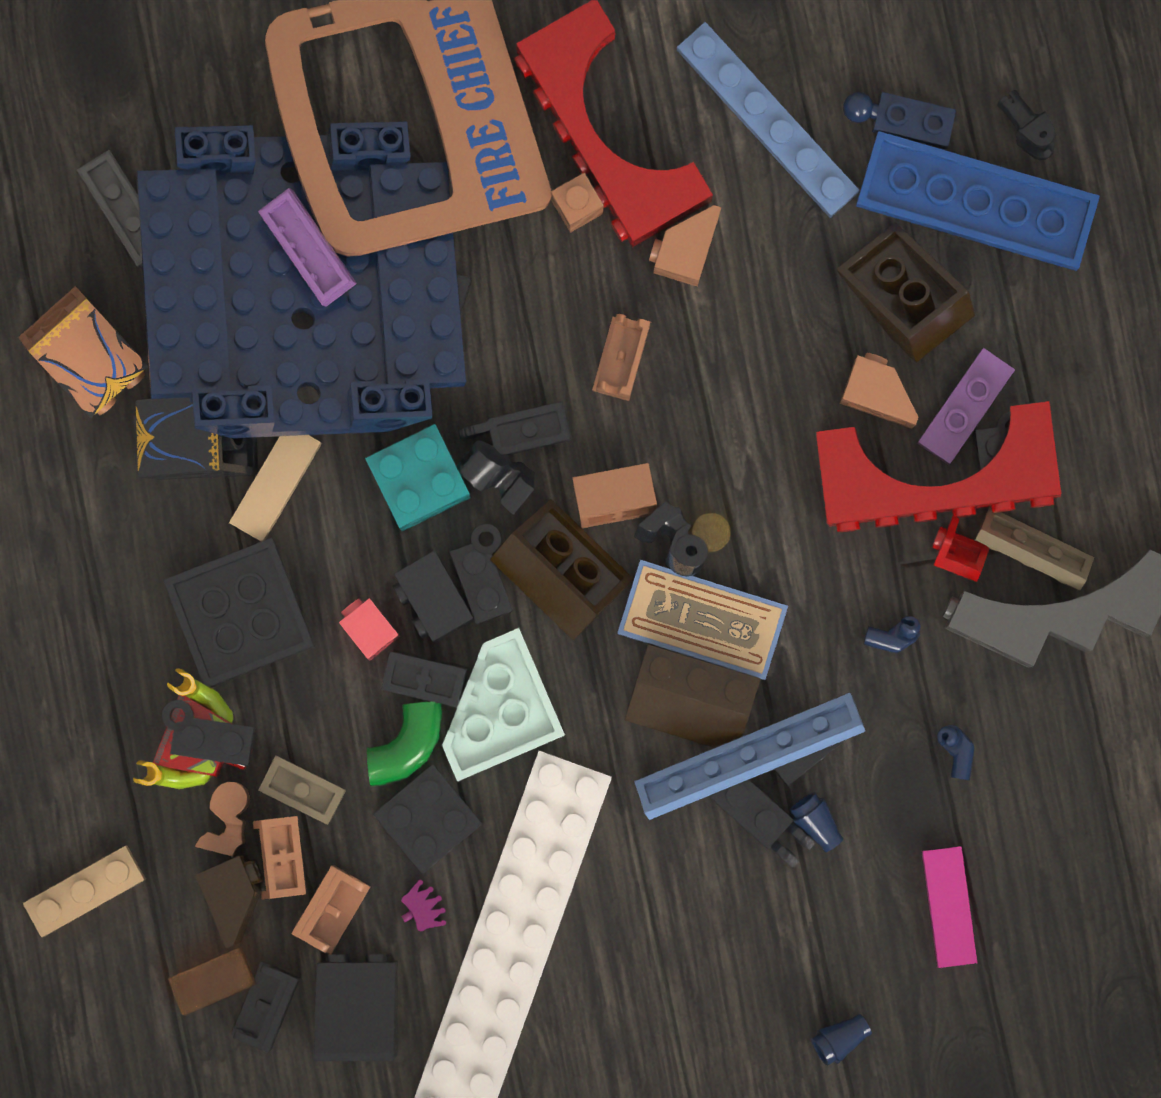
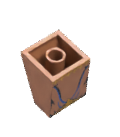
M76 286L18 337L29 353L90 418L96 413L102 415L115 404V396L125 387L131 389L137 385L145 376L143 371L148 367L144 360Z

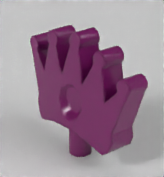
M418 880L408 894L404 895L401 899V902L409 909V912L401 916L403 921L407 922L414 918L418 931L445 926V920L441 922L434 921L436 917L446 911L445 908L431 910L437 902L442 900V897L437 896L436 898L426 900L429 893L433 892L434 889L433 887H428L427 890L418 892L419 886L423 884L422 880Z

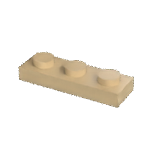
M124 846L24 902L23 905L42 938L143 882L146 878L128 846Z

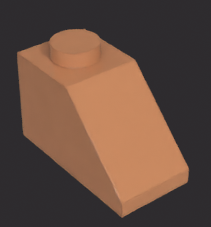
M713 205L666 230L663 241L655 239L649 261L656 263L654 274L698 287L721 207Z
M866 353L865 357L858 355L853 363L839 404L912 429L917 423L918 415L895 368L887 366L888 360L871 353Z

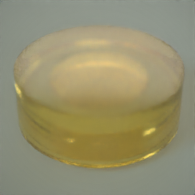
M707 513L700 516L692 527V535L704 540L708 552L721 550L730 539L731 530L727 520L716 513Z

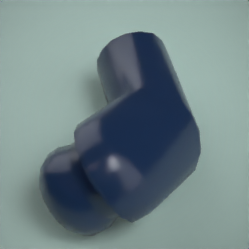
M907 616L888 631L868 626L863 645L899 653L916 642L920 636L921 625L915 617Z
M954 725L942 727L938 731L937 740L953 757L951 778L970 780L975 749L974 744L959 727Z

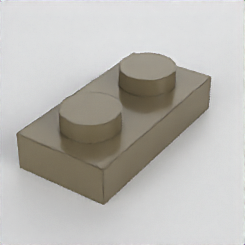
M275 756L258 790L327 825L330 824L346 792L345 789L279 756Z

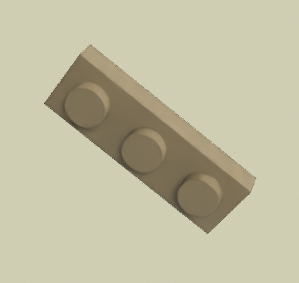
M991 507L986 512L975 539L992 550L1010 556L1025 566L1039 570L1055 578L1060 583L1070 585L1078 590H1081L1085 584L1094 560L1093 556L1001 512L992 513Z

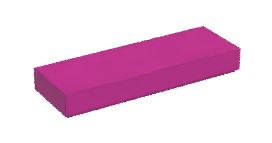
M962 846L922 851L937 968L977 963Z

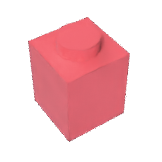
M359 598L341 612L345 618L339 624L370 661L400 637L370 598L364 603Z

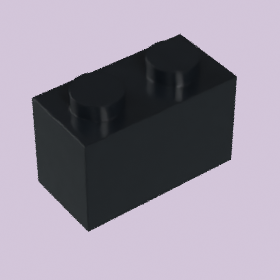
M435 551L394 574L398 583L392 587L403 606L411 603L418 616L411 620L422 639L430 636L433 643H436L474 621Z

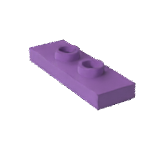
M288 188L258 211L321 305L328 306L357 284L292 189Z
M983 348L917 444L949 465L1015 369Z

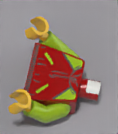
M178 668L175 670L184 676V681L178 687H174L170 683H167V686L179 695L177 700L185 701L192 707L194 718L234 724L232 723V710L216 690L198 680H194L183 669ZM175 708L171 719L175 723L182 722L185 718V712L181 708ZM166 727L153 763L143 760L136 763L137 765L146 766L147 776L144 779L133 778V781L146 786L156 784L175 789L204 785L211 776H219L224 762L170 754L174 730ZM226 763L242 770L246 768L243 765Z

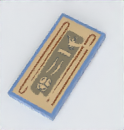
M640 560L617 634L766 680L788 606L694 576H681L669 568Z

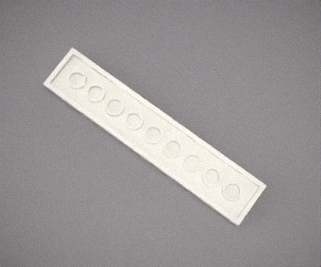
M538 751L414 1098H498L609 787L611 776Z

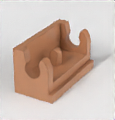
M617 314L616 317H612L592 391L629 401L651 321L643 319L634 321L625 318L626 316L623 314Z
M649 463L572 477L581 528L651 515L657 509Z
M298 817L253 821L254 829H259L266 886V891H261V899L306 894Z
M332 865L291 934L324 953L332 954L371 886L339 867Z

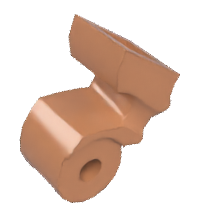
M226 782L214 791L210 801V810L224 821L226 829L220 835L207 832L199 838L195 847L229 856H236L239 848L245 844L244 829L246 821L241 819L239 815L248 808L250 803V795L244 785L237 782Z

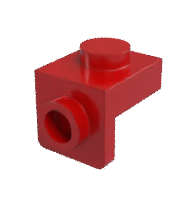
M952 516L947 529L939 527L932 545L933 549L939 550L934 566L977 582L981 575L989 547L955 533L960 518Z

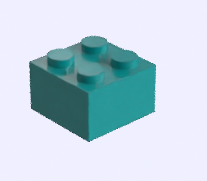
M435 424L365 458L401 531L411 528L471 498Z

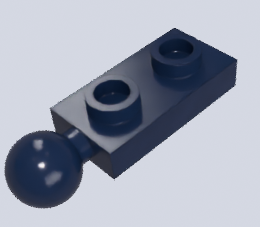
M862 92L850 94L843 104L844 114L852 122L862 123L869 118L874 119L872 132L878 133V131L942 149H946L949 146L956 109L884 92L880 94L878 104L873 103L872 99Z

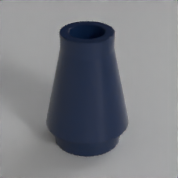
M815 792L804 796L790 808L791 813L794 815L792 821L817 842L824 852L832 850L843 841L844 838L837 829L823 797L819 798Z
M859 1014L854 1018L817 1030V1035L811 1038V1043L825 1065L828 1066L833 1062L839 1064L866 1037L870 1036L872 1031L864 1017Z

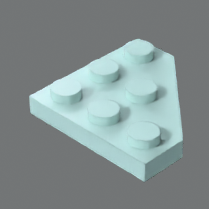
M519 628L483 643L471 676L442 744L457 781L565 736Z

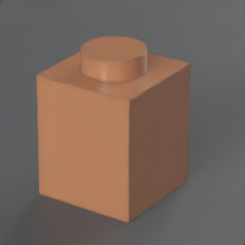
M585 173L551 191V201L570 233L603 214L604 205Z

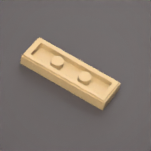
M309 435L280 436L229 523L260 542L265 541L322 443Z

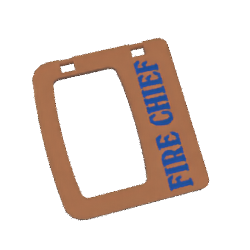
M336 0L326 5L309 9L302 8L284 13L276 17L269 25L265 46L287 142L317 226L336 253L345 256H360L537 212L549 205L552 196L550 184L492 0ZM331 13L334 24L317 28L312 27L310 18ZM393 21L401 26L423 77L444 147L452 196L442 202L365 221H356L350 217L341 198L321 143L303 74L300 46L309 40Z

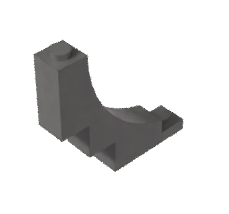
M1148 550L1126 571L1102 588L1083 597L1048 605L1006 604L984 599L964 591L960 593L958 598L954 596L950 598L942 616L948 619L944 628L1028 668L1034 666L1048 635L1086 653L1093 651L1106 620L1140 636H1151L1161 615V554Z

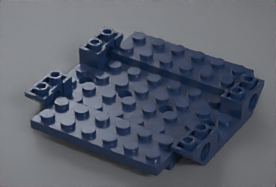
M407 122L331 123L328 135H319L341 198L350 217L356 221H365L442 202L450 198L447 162L404 163L410 161ZM253 125L175 127L177 167L184 170L137 171L151 399L190 398V402H193L195 429L229 438L389 432L432 418L430 388L465 386L466 375L453 233L360 256H345L336 253L357 284L325 307L321 305L258 212L290 188L295 192L316 223L301 182L289 183L281 176L283 169L287 167L296 168L286 136L254 137ZM303 312L311 316L314 324L309 329L302 330L294 326L292 317L297 313ZM306 386L312 387L318 392L319 399L313 404H305L298 398V390Z

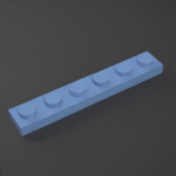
M706 22L677 46L679 54L829 218L835 215L859 193L860 190Z
M848 693L634 782L644 813L651 820L865 732V728L851 693Z

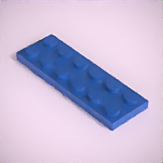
M878 131L856 207L1077 271L1080 267L1100 196Z

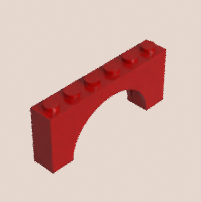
M591 0L516 43L518 56L514 58V61L524 78L532 77L538 87L533 90L537 101L544 111L550 108L557 119L556 122L552 123L557 135L563 143L570 141L576 152L572 156L576 167L581 174L590 175L596 185L594 190L603 203L604 208L608 206L615 217L611 221L615 233L622 242L628 239L631 246L634 247L710 203L713 194L694 162L671 170H651L638 167L614 154L594 131L585 109L583 98L584 82L594 58L607 44L615 40V29L598 0Z
M1050 402L1010 406L1011 417L1008 434L994 459L971 477L944 486L926 487L910 485L886 475L875 467L864 454L855 427L816 432L827 524L829 527L836 526L837 532L860 530V523L875 521L876 527L899 525L898 518L914 516V522H927L937 520V513L952 511L953 517H966L976 515V508L991 506L992 513L1015 510V503L1030 501L1031 508L1054 505V498L1061 497V487Z

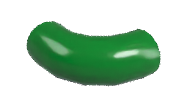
M430 701L402 705L403 724L398 736L388 744L367 747L370 786L384 785L407 778L427 762L440 737L442 718L440 703Z

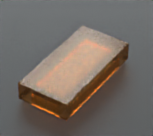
M237 948L168 978L181 1014L185 1016L256 985L242 948Z

